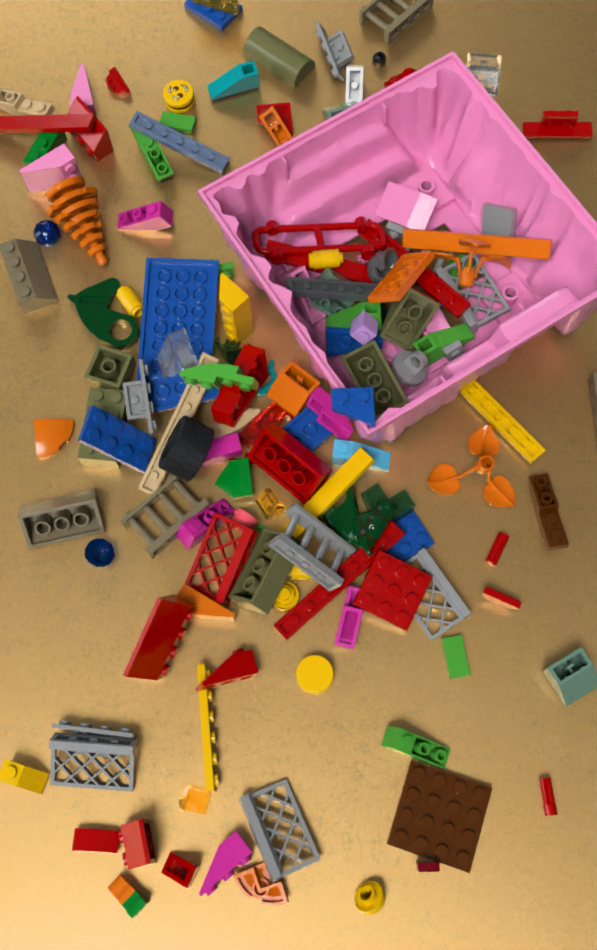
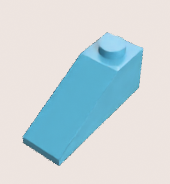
M334 439L332 465L343 466L361 447L375 460L368 469L389 471L391 452L354 441Z

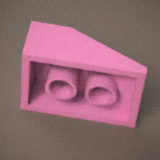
M65 144L60 145L19 170L30 193L46 191L59 181L73 176H81L76 159Z
M389 181L375 216L409 229L426 230L438 204V199Z

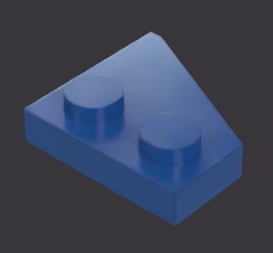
M373 387L331 389L332 412L346 415L349 419L359 420L368 424V427L375 428Z

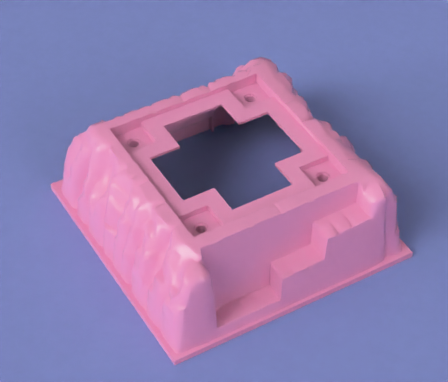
M454 51L197 190L199 197L221 227L228 247L232 248L240 258L243 271L249 281L267 293L270 302L277 307L291 327L300 349L308 353L310 367L320 378L328 380L331 389L356 388L340 358L346 354L326 357V317L314 324L309 323L294 302L292 291L285 288L280 274L294 266L286 264L274 265L270 260L265 259L264 255L259 254L253 247L252 232L254 229L266 226L269 220H275L277 225L355 222V219L360 216L365 217L366 221L370 219L372 222L381 224L386 220L375 216V213L390 181L438 199V204L426 230H435L445 224L450 232L482 234L483 204L488 202L516 209L514 237L552 239L549 260L505 256L511 260L510 269L499 263L488 261L482 263L509 305L510 311L479 327L478 331L473 334L475 338L463 345L466 353L451 362H448L446 357H443L426 367V378L418 386L410 387L411 385H404L398 381L409 403L401 408H388L375 421V428L368 427V424L359 420L354 421L359 436L377 444L384 440H387L389 443L394 442L405 431L407 426L414 425L425 415H430L437 411L442 404L445 405L455 400L462 386L507 361L512 351L553 326L563 335L571 334L597 310V222ZM357 229L322 231L325 245H344L359 236ZM314 231L285 232L270 236L268 233L259 235L260 244L264 248L267 246L268 239L296 247L317 246ZM476 254L479 260L480 256H487V254ZM307 270L312 279H318L321 273ZM485 277L480 278L477 282L483 283ZM473 285L470 293L480 294L482 287ZM465 287L461 291L467 292L468 287ZM484 288L482 295L492 297L494 291L493 289ZM468 296L467 301L471 305L476 306L478 298ZM481 299L479 307L489 309L491 301ZM494 302L491 310L499 311L504 307L501 303ZM477 311L475 317L478 321L486 318L487 313ZM382 338L383 344L380 350L392 370V359L396 354L405 349Z

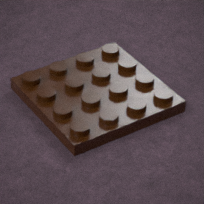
M411 760L387 844L470 873L492 788Z

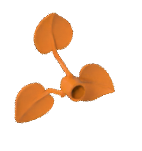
M459 240L460 245L471 246L468 267H463V270H461L460 257L443 252H434V259L456 261L458 268L457 276H460L458 286L473 288L474 279L477 278V274L484 261L499 263L509 269L511 267L510 258L487 255L480 256V262L474 272V268L471 267L474 247H491L490 243L479 240Z
M491 424L477 429L468 440L469 452L473 455H479V460L475 463V466L457 476L456 469L453 466L440 464L433 469L427 480V484L433 491L442 495H452L460 489L458 479L475 470L479 474L487 473V482L489 484L483 489L485 501L494 507L515 506V493L510 482L500 475L495 476L491 481V474L493 473L491 469L495 464L492 457L499 451V442Z

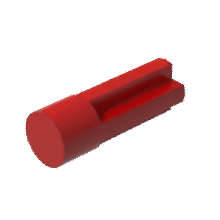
M498 533L485 563L496 567L509 540L507 534Z
M541 778L539 780L545 816L558 815L551 778Z

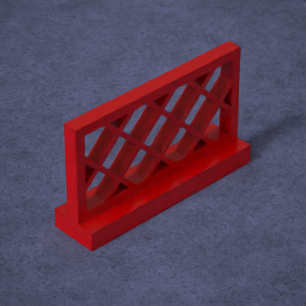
M215 512L185 584L215 599L220 604H229L231 599L228 596L251 554L260 531ZM218 518L224 520L226 529L219 532L216 528ZM239 527L243 529V533L240 538L235 540L231 530ZM228 531L231 542L222 545L219 535ZM216 537L219 547L210 550L208 542L211 538ZM233 545L235 552L233 556L227 558L224 548ZM220 550L223 560L215 563L211 553ZM208 555L211 565L202 568L200 561L203 556ZM225 563L226 573L219 576L216 566ZM212 568L216 578L207 581L204 571ZM200 573L203 583L200 585L191 583L194 575ZM217 581L219 586L217 594L210 591L208 584Z

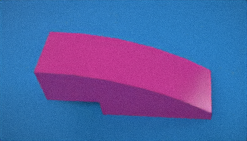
M319 386L311 393L306 406L319 415L316 420L339 439L348 441L354 431L348 417L332 412L331 396Z
M238 433L213 439L201 467L225 462L224 459L243 455Z
M348 587L334 645L354 650L364 610L352 603L360 588Z

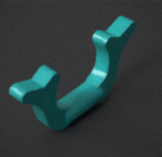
M271 360L267 366L268 373L272 378L263 388H260L256 394L257 396H265L278 376L274 370V360Z

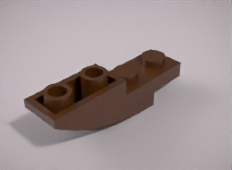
M548 473L529 476L530 491L541 536L545 539L548 551L568 548L569 542L558 512L559 505Z

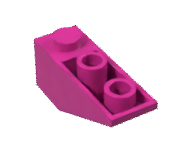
M162 201L121 212L118 215L117 229L158 231L172 227L173 210Z
M222 498L181 523L176 537L189 550L203 541L215 512L230 518L234 514L235 509ZM218 518L216 528L221 526L224 520Z
M238 831L234 832L219 845L199 892L200 896H203L205 893L207 896L211 895L218 888L216 884L221 879L226 882L235 874L233 871L235 867L239 864L243 867L252 859L250 855L253 851Z

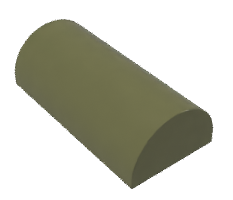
M263 27L255 28L244 44L243 55L251 61L254 60L257 65L294 89L315 68V62Z
M375 340L340 357L356 388L373 387L375 421L388 408H401L409 403Z

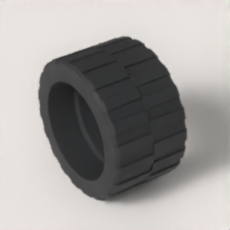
M186 415L182 416L164 446L158 464L159 468L187 482L191 481L208 454L213 441L214 430Z

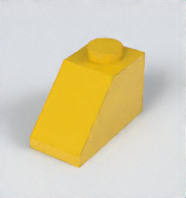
M5 759L0 771V781L43 794L50 774Z

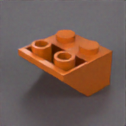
M291 361L279 373L266 396L295 418L306 407L311 393L320 386L321 382Z

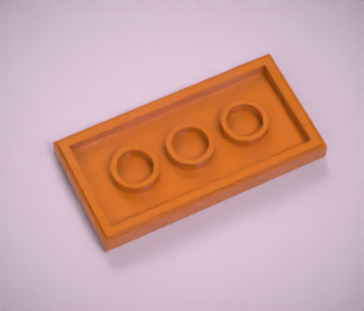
M424 251L403 254L368 296L369 303L400 301L434 259V252Z

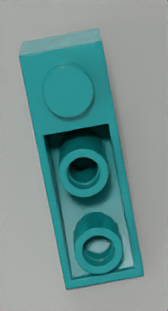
M254 60L235 66L207 85L212 101L260 87L259 73Z

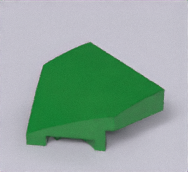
M249 458L229 461L215 482L218 488L222 489L233 499L254 496Z

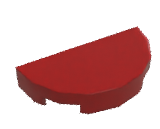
M116 67L110 69L106 78L108 89L113 94L120 96L131 94Z
M485 586L482 593L483 597L506 608L520 609L522 604L521 601Z

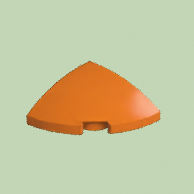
M34 420L38 460L57 454L60 451L59 447L65 441L69 442L74 431V420Z
M264 862L233 875L240 889L248 897L253 896L262 900L261 903L265 905L289 903L283 879L281 878L279 881L272 883Z

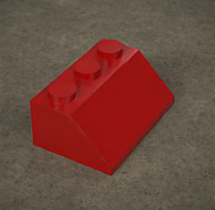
M77 96L67 115L93 113ZM97 117L91 132H69L71 135L74 134L76 136L75 139L80 146L83 145L88 156L90 158L93 157L97 162L114 151L108 130Z

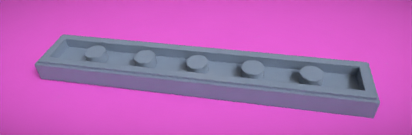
M136 111L129 123V128L220 174H223L229 163V157Z

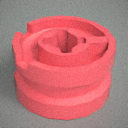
M236 508L233 512L234 516L230 517V519L250 528H256L259 524L252 515L240 508L239 510ZM239 527L234 528L240 533H243V529Z

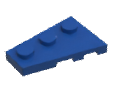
M326 327L325 329L326 357L348 354L363 345L350 336L351 328ZM377 330V336L371 340L376 341L379 349L382 348L383 339L379 336L381 330Z

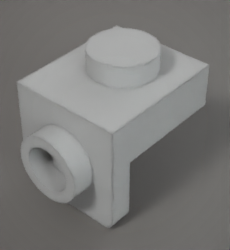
M459 339L442 349L448 362L466 353Z

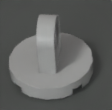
M404 350L396 354L392 359V372L400 383L415 387L426 378L428 359L423 352Z

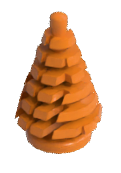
M73 176L59 181L45 193L47 200L53 204L48 206L46 214L50 218L55 219V223L59 227L62 226V229L67 234H71L70 237L76 243L81 241L79 246L84 250H88L87 254L90 257H96L99 266H105L108 263V259L104 255L107 249L106 244L102 243L105 236L101 232L103 230V223L100 221L102 217L101 211L98 210L100 204L97 199V188L85 187V180L82 176Z

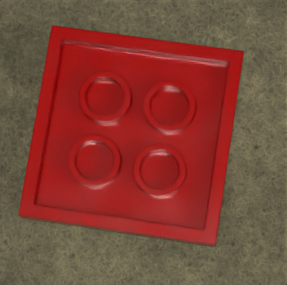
M378 550L352 604L407 631L433 576Z

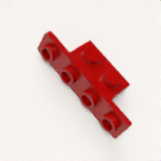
M549 110L543 111L540 122H523L522 130L526 139L592 138V123L577 122L579 117L578 111Z

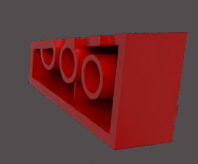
M244 344L234 365L242 369L243 375L253 377L258 381L257 391L251 389L248 392L241 390L239 386L227 387L223 385L211 406L213 420L233 428L269 376L265 349Z

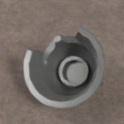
M389 247L384 251L379 250L378 253L369 259L367 277L372 282L380 283L398 261L399 257L396 251Z

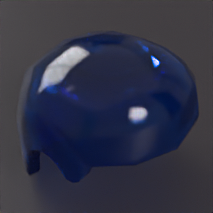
M41 220L33 230L35 240L44 247L56 244L61 236L58 225L51 220Z
M96 538L90 541L84 550L87 563L94 568H104L110 565L115 557L113 545L105 539Z

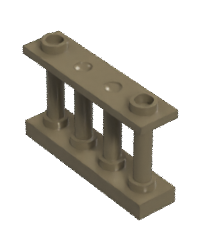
M372 0L360 10L359 23L363 24L368 19L384 30L383 41L389 45L432 7L433 0H416L413 5H409L404 0H392L405 10L400 15L385 5L390 0ZM380 9L395 21L387 25L374 14Z
M170 475L166 483L134 510L126 512L120 521L125 529L131 525L147 543L145 550L152 559L177 539L176 535L181 523L210 506V503L205 498L197 501L181 483L183 479L175 475ZM176 488L190 503L192 509L187 513H182L167 497V494ZM161 500L177 518V522L172 526H168L151 508L158 501ZM144 513L162 530V535L157 539H153L137 521Z

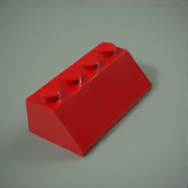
M277 423L263 428L247 456L304 505L324 485L333 471L331 467Z

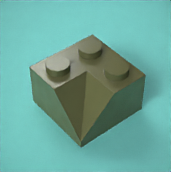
M98 345L84 378L103 389L123 390L122 383L130 381L136 362L131 354Z

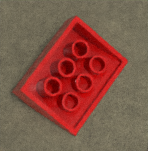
M175 594L157 598L123 676L148 680H159L166 677L171 667L169 666L171 658L174 659L178 653L179 648L177 645L179 640H183L186 635L187 629L185 627L188 621L190 622L195 615V610L193 609L196 604Z

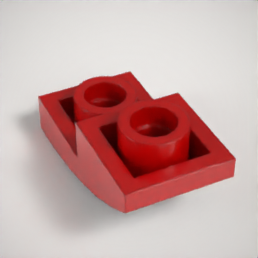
M75 828L72 851L117 854L119 831Z

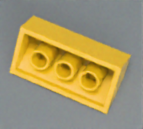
M222 273L220 275L219 301L224 321L223 327L226 331L225 336L231 342L234 341L239 345L254 332L250 298Z

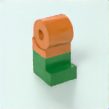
M122 874L108 886L109 891L124 907L131 918L136 917L149 903L140 891Z

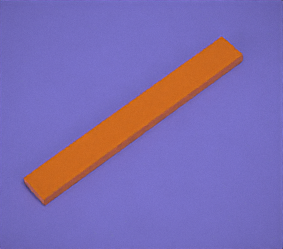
M403 229L402 247L470 253L471 246L460 245L459 240L471 239L491 244L490 248L474 247V254L548 260L551 254L552 239Z

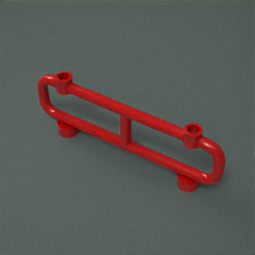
M363 216L357 217L355 222L277 225L275 220H269L266 226L254 229L252 232V242L254 249L259 254L270 255V261L274 265L282 264L285 261V255L312 253V251L338 249L339 252L360 251L362 259L368 261L376 254V250H380L386 245V235L380 224L371 221L366 222ZM357 229L359 232H364L367 229H374L379 237L378 243L325 245L322 231ZM314 231L317 246L264 248L260 244L259 235L268 233V235L274 236L285 232Z

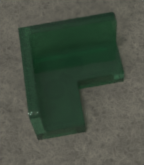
M378 483L361 493V501L368 511L375 509L384 500L391 502L396 509L391 519L393 522L412 513L416 506L405 489L389 499Z

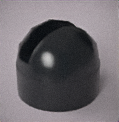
M378 51L373 55V65L376 67L385 65L386 56L383 52Z

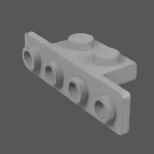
M317 22L315 23L317 26L316 33L320 40L322 39L323 41L321 46L328 54L326 58L329 64L333 66L331 71L335 78H339L343 82L345 78L341 67L355 59L346 36L340 30L328 38L323 26Z
M139 359L141 380L122 383L128 421L147 419L149 437H152L153 431H156L155 419L151 420L150 413L154 412L152 401H148V394H151L150 383H146L145 376L148 375L147 364H143V360Z
M59 720V724H52L54 729L72 731L74 734L137 739V735L132 733V729L120 728V732L112 731V727L100 726L99 729L91 728V724L79 723L78 727L71 726L72 722ZM79 752V753H78V754L87 755L85 752ZM100 753L98 755L100 757H108L106 754Z

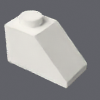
M347 65L345 103L351 101L359 103L362 101L363 65Z

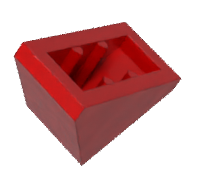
M170 852L161 873L180 885L189 888L194 882L200 865Z

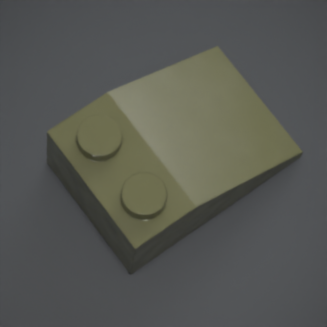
M411 286L400 301L391 302L379 336L406 351H411L414 347L413 343L419 339L440 304L432 296Z

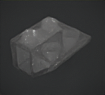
M468 53L465 66L491 97H497L502 56Z
M185 328L167 335L157 355L164 378L175 376L182 370L199 365Z

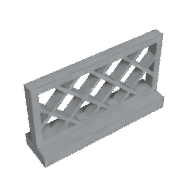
M473 253V259L476 263L474 268L475 272L480 260L477 257V255ZM470 254L460 259L461 270L465 267L466 262L469 261ZM456 261L444 268L440 266L435 269V274L461 296L464 295L466 300L468 296L478 298L476 306L471 305L460 317L473 334L478 331L479 327L510 311L509 305L483 265L478 274L484 275V282L474 281L475 286L482 287L480 294L470 293L471 288H468L467 292L458 289L460 276L453 277L448 273L452 269H458ZM484 288L493 289V296L482 295ZM481 299L491 301L489 309L479 307ZM494 302L501 303L504 307L499 311L491 310ZM477 311L487 313L486 318L478 321L475 317Z
M423 548L405 563L411 565V563L418 559L422 565L421 571L425 569L429 575L433 576L432 590H426V592H431L430 604L420 603V605L429 606L427 617H422L415 613L414 616L429 639L433 641L462 620L471 616V612L429 553ZM434 593L442 594L445 597L444 606L432 604ZM431 607L443 609L441 620L430 618ZM445 610L454 611L458 618L453 622L444 621ZM421 619L427 620L426 626ZM429 621L441 623L440 630L434 635L428 630Z
M55 732L49 740V749H51L50 785L133 792L137 739ZM57 750L65 751L69 757L62 762L57 757ZM79 752H85L90 757L84 764L75 756ZM101 753L106 754L111 760L103 765L96 757ZM120 755L130 756V763L125 767L117 760ZM71 759L79 766L73 773L65 765ZM91 761L100 768L94 774L86 767ZM112 762L120 769L114 776L106 768ZM60 768L68 775L65 780L56 779V772ZM81 769L89 777L86 781H80L75 776ZM102 771L110 779L106 783H102L96 778ZM124 773L129 779V785L121 784L116 778Z
M286 779L250 795L246 794L240 797V805L272 883L321 860ZM284 786L287 793L285 801L273 797L275 790ZM263 796L268 798L269 801L266 808L262 809L256 806L254 799ZM271 800L283 805L279 815L267 811ZM285 806L294 809L295 817L293 821L281 817ZM266 814L277 819L274 830L265 827L263 820ZM280 820L291 824L288 836L276 831ZM293 826L303 830L304 836L302 841L290 837ZM274 834L286 839L282 850L273 847L271 841ZM288 840L300 845L296 856L284 852ZM302 846L311 849L314 858L308 861L299 858ZM282 855L294 859L292 868L283 871L280 864ZM297 861L301 862V864L295 866Z

